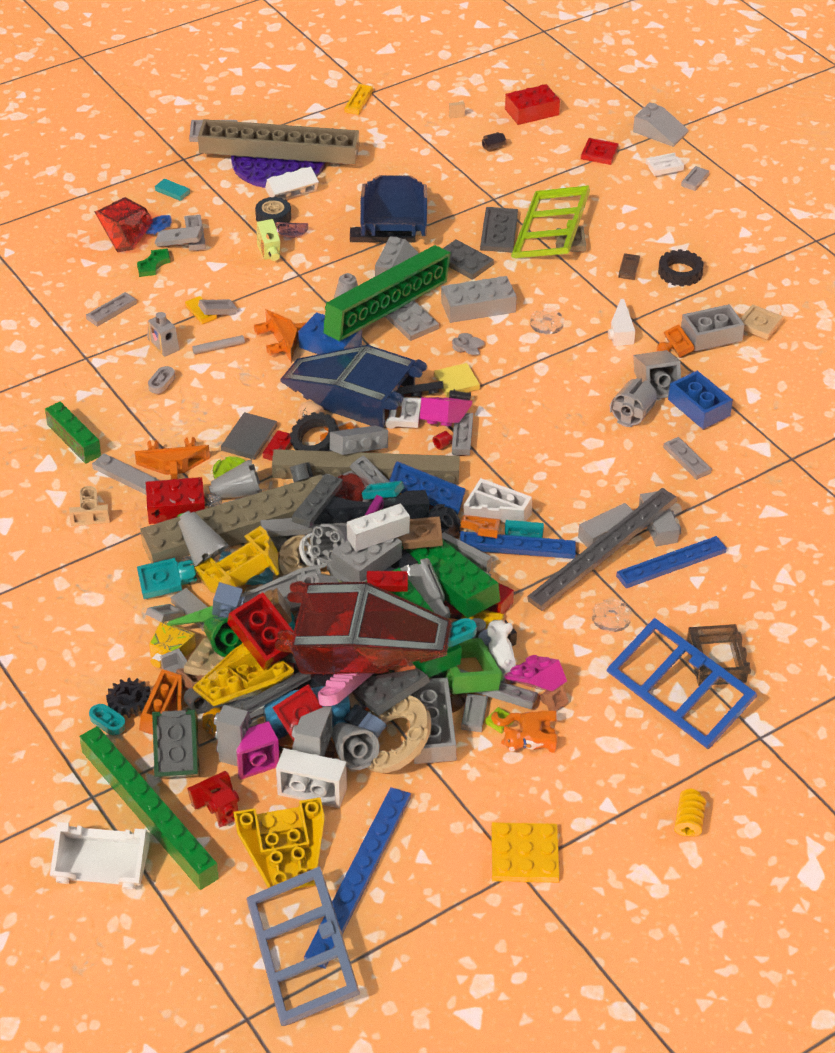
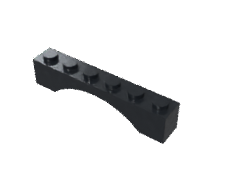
M426 490L406 491L396 497L383 500L384 507L382 510L401 503L409 514L410 519L428 518L429 500ZM334 496L314 521V524L347 523L348 521L365 516L372 502L352 501Z

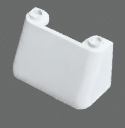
M57 822L50 876L55 878L57 883L69 884V880L117 884L122 885L124 889L135 890L136 886L141 885L151 835L146 829H135L134 834H132L130 830L83 828L82 826H69V823Z

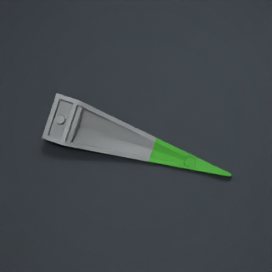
M319 565L298 569L243 593L242 596L245 597L244 603L262 592L265 593L268 590L273 591L278 588L289 604L291 611L307 610L308 608L304 604L300 590V582L306 574H321ZM213 606L171 620L167 625L174 626L205 622L209 617L214 616L212 615Z

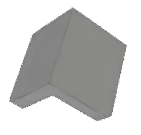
M179 648L160 656L161 668L176 673V669L184 668L187 662Z

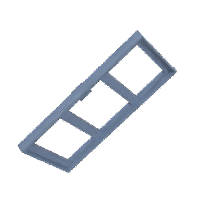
M320 866L246 898L281 1026L289 1025L360 995L325 877ZM315 880L322 906L264 930L257 906L258 903ZM325 916L327 922L318 926L322 939L332 936L335 948L276 972L267 940ZM338 958L346 986L286 1011L279 982Z

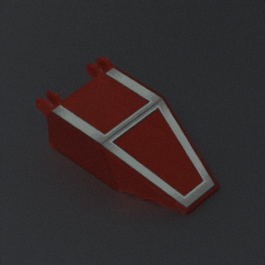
M297 581L291 583L290 590L292 592L287 595L288 601L301 603L294 632L280 630L277 634V638L280 640L275 642L277 650L293 654L299 672L302 674L388 672V668L400 665L403 668L408 666L407 663L420 660L421 663L447 656L453 623L450 619L368 582L305 583Z

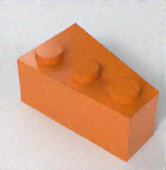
M164 669L161 670L142 711L139 731L153 735L152 712H160L162 714L163 711L181 710L182 675Z

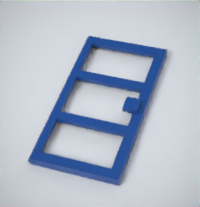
M655 617L606 670L706 749L712 747L757 697L755 691ZM657 630L678 647L644 684L639 686L622 673L619 668ZM687 652L692 656L689 660L692 666L699 669L704 665L712 673L679 709L673 712L651 695L649 691L677 660ZM721 677L741 692L743 696L705 736L686 722L683 717Z

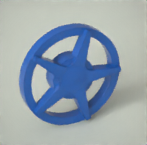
M170 215L157 216L144 224L143 231L146 234L155 235L157 232L170 227L172 218Z

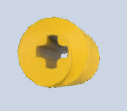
M689 788L680 793L674 831L681 836L695 837L702 833L707 801L701 796L699 791Z

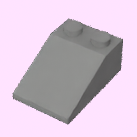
M649 102L634 116V133L672 147L689 132L672 114L656 103Z

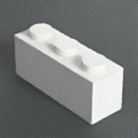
M311 167L301 168L294 172L270 177L267 179L265 189L269 197L288 200L317 191L319 181Z
M400 503L348 521L347 540L355 551H359L408 534L410 516Z

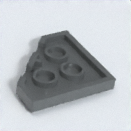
M417 668L369 677L352 693L355 698L379 716L428 684L430 680L424 672Z

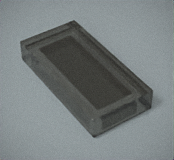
M624 253L618 278L635 280L640 255Z

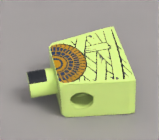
M273 219L257 222V246L263 259L276 261L280 258V238Z

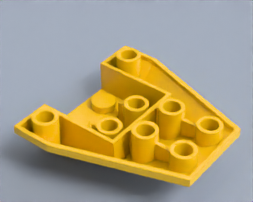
M242 643L193 686V690L212 706L258 695L292 676L294 670L283 661L263 670Z
M321 797L301 800L298 807L256 814V808L234 812L237 834L267 888L318 867L325 819ZM315 880L307 882L291 890L315 886Z

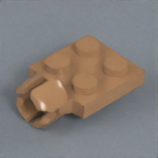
M440 517L410 519L409 533L397 537L402 541L403 548L416 549L443 546Z

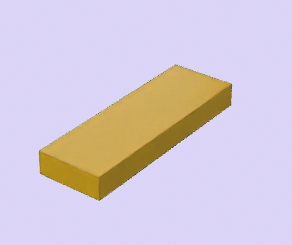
M358 84L344 108V113L359 115L373 92V86Z

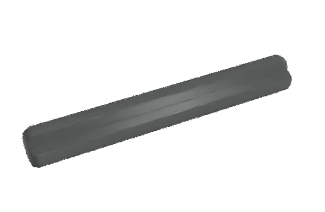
M307 669L299 671L243 702L241 709L248 711L249 714L311 680V672Z

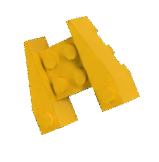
M259 526L244 537L248 543L216 563L210 557L195 567L199 577L210 592L216 593L219 582L234 587L242 586L248 582V579L263 573L267 567L276 576L279 574L277 549L263 527Z

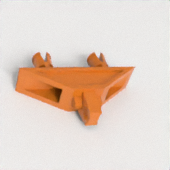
M265 309L266 322L254 324L255 333L259 335L271 331L279 343L266 345L269 356L284 352L290 362H292L298 344V331L306 322L293 324L291 319Z
M188 437L184 439L185 447L159 449V442L155 440L154 446H152L151 440L147 442L148 450L135 451L136 465L164 475L170 474L171 479H178V474L185 473L210 459L209 445L196 446V439L192 437L191 443H189Z

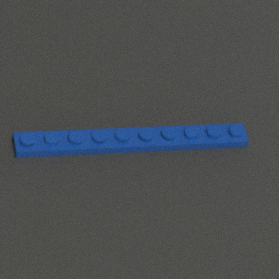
M390 787L332 901L342 935L411 799V793ZM324 916V918H323L321 924L327 922L325 916ZM318 928L304 956V960L335 948L332 936L322 939ZM329 961L318 967L326 969Z

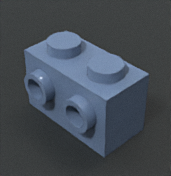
M219 582L213 599L212 615L228 617L230 612L243 605L245 597L242 596L243 589Z

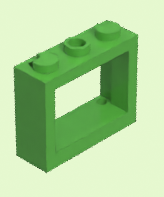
M475 638L459 643L462 647L461 658L476 657L483 671L461 673L458 667L455 666L441 672L443 678H448L451 693L460 694L499 690L500 682L503 680V673L498 668L495 659L491 656L483 640Z

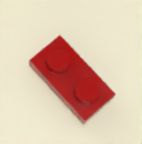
M278 430L263 451V458L272 461L274 449L289 450L292 445L290 433Z
M367 571V584L386 592H408V571Z

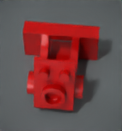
M223 771L187 788L192 807L196 810L207 805L211 814L215 813L219 828L235 821L234 812L238 811L237 802L240 799L237 792L233 790L228 772Z

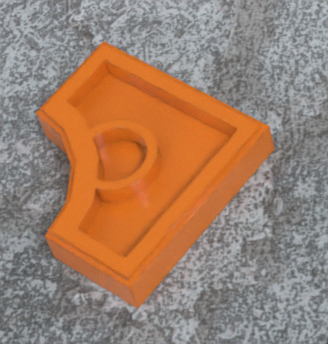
M463 515L461 520L462 528L473 530L478 536L493 538L498 536L501 524L500 519Z

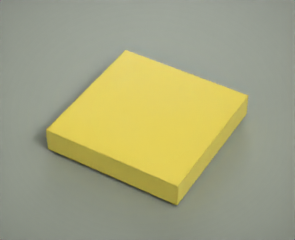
M467 363L434 370L436 380L443 381L444 388L442 390L446 397H449L450 390L454 389L460 392H471L480 389V384Z

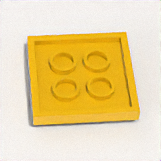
M492 822V881L559 883L558 832L556 823Z

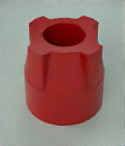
M447 431L433 436L432 440L434 446L440 450L452 444L453 437Z

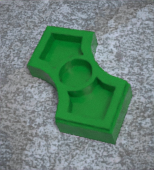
M168 248L151 250L148 258L137 261L139 277L156 275L159 267L170 263Z

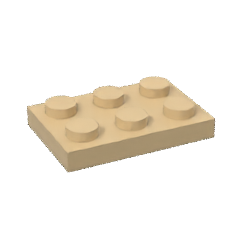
M203 638L184 665V673L205 676L225 657L218 655L213 650L208 638Z

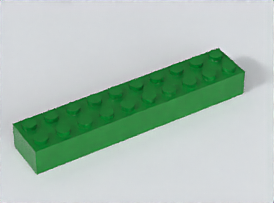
M433 245L326 302L323 333L341 341L446 283L451 252Z

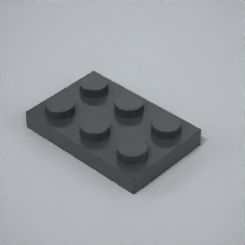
M457 239L443 248L451 252L449 268L471 280L494 265V259Z

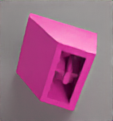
M537 655L527 657L525 662L512 667L511 671L504 675L507 680L547 691H554L567 682L559 659Z

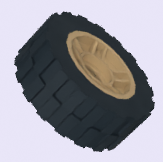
M268 197L258 201L255 207L256 221L273 219L276 228L286 226L291 220L290 203L286 199L278 197Z

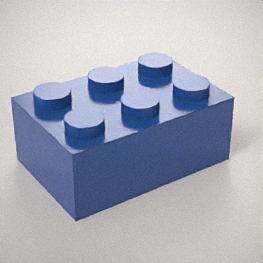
M318 312L298 331L299 348L315 354H323L362 345V329L341 341L324 334L325 315Z
M698 370L670 383L668 400L700 428L705 429L731 415L733 399Z

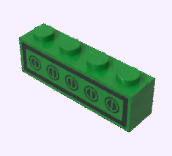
M61 401L45 408L47 425L85 464L101 456L99 439Z

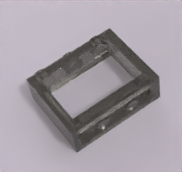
M736 624L688 627L686 641L702 653L701 644L729 642L736 667L724 669L741 682H747L748 674H751L750 662L746 661V648L742 647V634L738 632ZM704 665L699 669L693 666L697 684L700 686L712 671ZM720 677L713 685L729 683Z

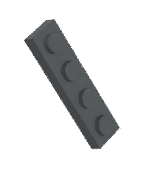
M325 474L292 515V522L310 528L342 487L343 479Z

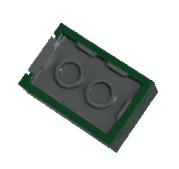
M186 710L163 711L162 714L160 712H152L154 777L163 779L200 776L198 712L196 710H188V712Z

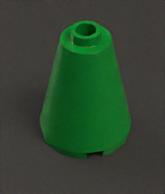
M212 616L204 622V632L213 650L218 655L226 657L232 650L240 646L242 641L228 625V617Z

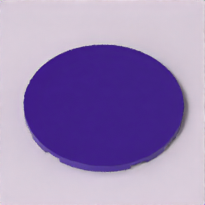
M231 155V164L235 174L245 182L262 188L266 187L267 179L270 177L294 172L301 168L311 167L317 177L323 171L326 162Z

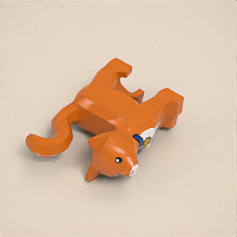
M543 710L538 712L511 713L504 719L499 718L497 712H493L491 715L495 725L504 727L505 737L501 740V744L508 747L510 751H515L519 748L532 750L547 748L549 752H555L557 735L554 728L550 727V721H556V711ZM512 721H517L521 732L507 726Z

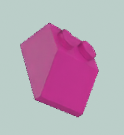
M421 397L420 419L427 420L428 424H438V422H441L443 426H452V423H459L471 407L472 401L446 397Z
M269 721L248 728L236 749L239 780L277 767L279 762L278 738Z

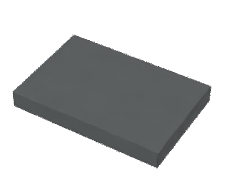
M244 412L222 443L221 451L255 460L276 429L277 421Z

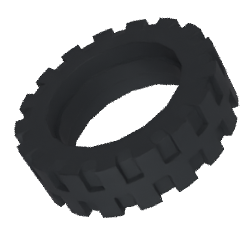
M683 249L665 252L664 256L660 257L658 274L662 280L664 279L666 283H671L674 286L679 285L680 287H684V285L691 286L693 283L696 284L698 280H701L704 262L700 256H697L694 252L691 253L689 250L682 251ZM673 264H685L690 266L693 270L688 272H678L672 270L668 266Z
M313 412L311 415H304L301 420H297L296 425H293L292 432H290V442L295 450L331 451L330 432L340 431L335 420L329 414L325 415L324 412L317 414ZM319 426L328 428L326 438L320 443L310 446L302 444L304 435L310 429Z

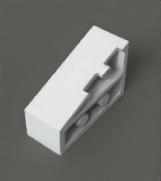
M480 478L463 505L464 515L500 519L502 523H505L506 520L526 521L532 512V497Z

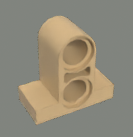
M93 486L81 488L80 507H69L71 526L110 523L108 504L99 505L96 488Z

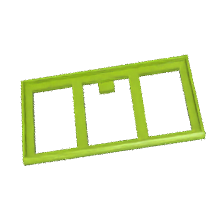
M589 185L535 191L511 257L526 258L568 254L590 193ZM581 195L577 207L536 211L540 199ZM575 214L572 220H568L566 229L528 232L533 218ZM567 235L562 248L521 251L525 239Z

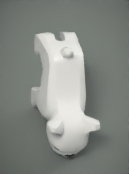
M493 620L487 628V635L491 639L488 649L491 656L495 659L498 668L502 670V682H505L504 675L510 672L512 667L516 666L512 645L507 638L513 626L512 623L506 624L503 620Z

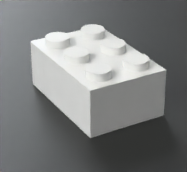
M283 749L276 767L278 795L298 800L321 797L322 805L340 809L347 790L346 761L299 752L297 750Z

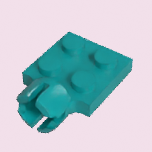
M175 558L137 566L143 599L182 591V585L196 582L195 566L190 565L194 564L193 561L177 562Z

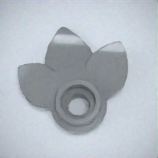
M461 333L452 340V348L455 351L466 352L471 355H479L478 348L485 346L483 340L473 337L469 333Z

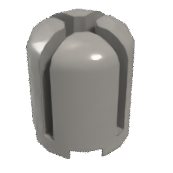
M632 379L612 399L610 413H613L614 417L618 420L617 423L622 426L632 427L641 423L654 407L657 398L656 390L646 380L642 383V379Z
M429 558L421 559V564L417 563L411 566L408 564L400 568L402 571H408L409 581L427 603L439 599L442 602L445 601V593Z

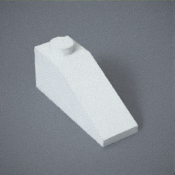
M620 299L611 321V329H608V338L612 340L613 346L634 345L635 329L624 299Z

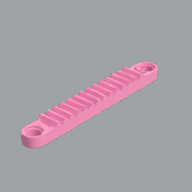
M369 645V648L362 651V654L356 656L348 665L341 668V671H338L337 674L330 677V680L326 681V686L318 692L319 704L322 706H332L340 703L395 656L401 648Z

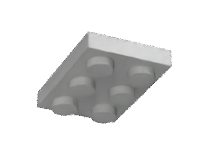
M414 300L384 316L410 341L439 329V323Z

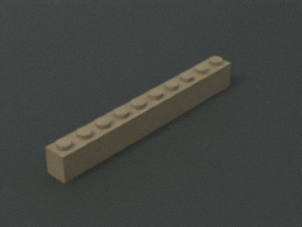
M274 449L272 478L293 479L290 467L310 462L313 476L330 474L338 477L351 471V464L364 455L388 480H390L394 465L398 461L459 485L460 456L363 452L342 455L334 451Z

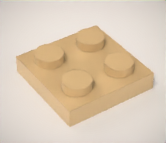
M752 304L740 319L745 325V332L768 340L782 323L783 316Z

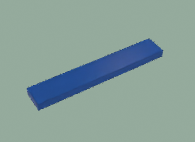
M460 532V541L483 552L574 559L576 555V541L501 534H498L497 538L478 536L476 532Z
M717 536L619 570L616 573V577L627 589L724 554L727 548Z

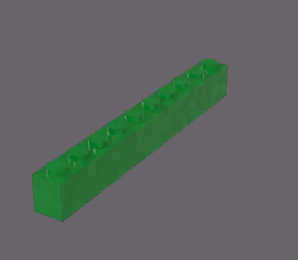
M96 726L80 735L82 753L198 889L202 890L219 879L217 862L102 730Z

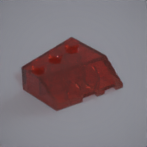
M123 197L112 202L110 205L102 207V209L94 211L117 253L133 250L153 223L147 209L127 197Z

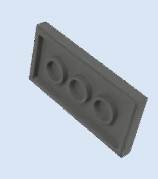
M486 207L480 243L481 251L512 253L518 209Z

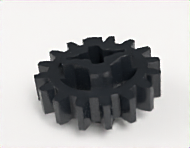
M130 677L126 682L120 679V684L113 683V689L108 688V694L106 695L108 707L117 713L119 712L122 716L127 714L128 718L131 717V714L139 716L138 712L143 711L151 694L150 687L146 686L145 681L139 683L138 678L131 681Z

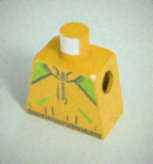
M160 622L149 643L150 656L152 657L150 660L151 664L156 668H160V656L178 648L186 657L196 648L195 633L175 625L168 626L167 622Z

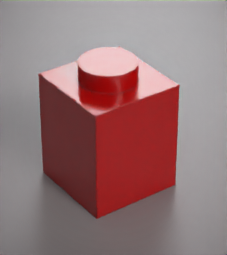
M498 583L500 602L485 610L504 614L513 604L514 590Z

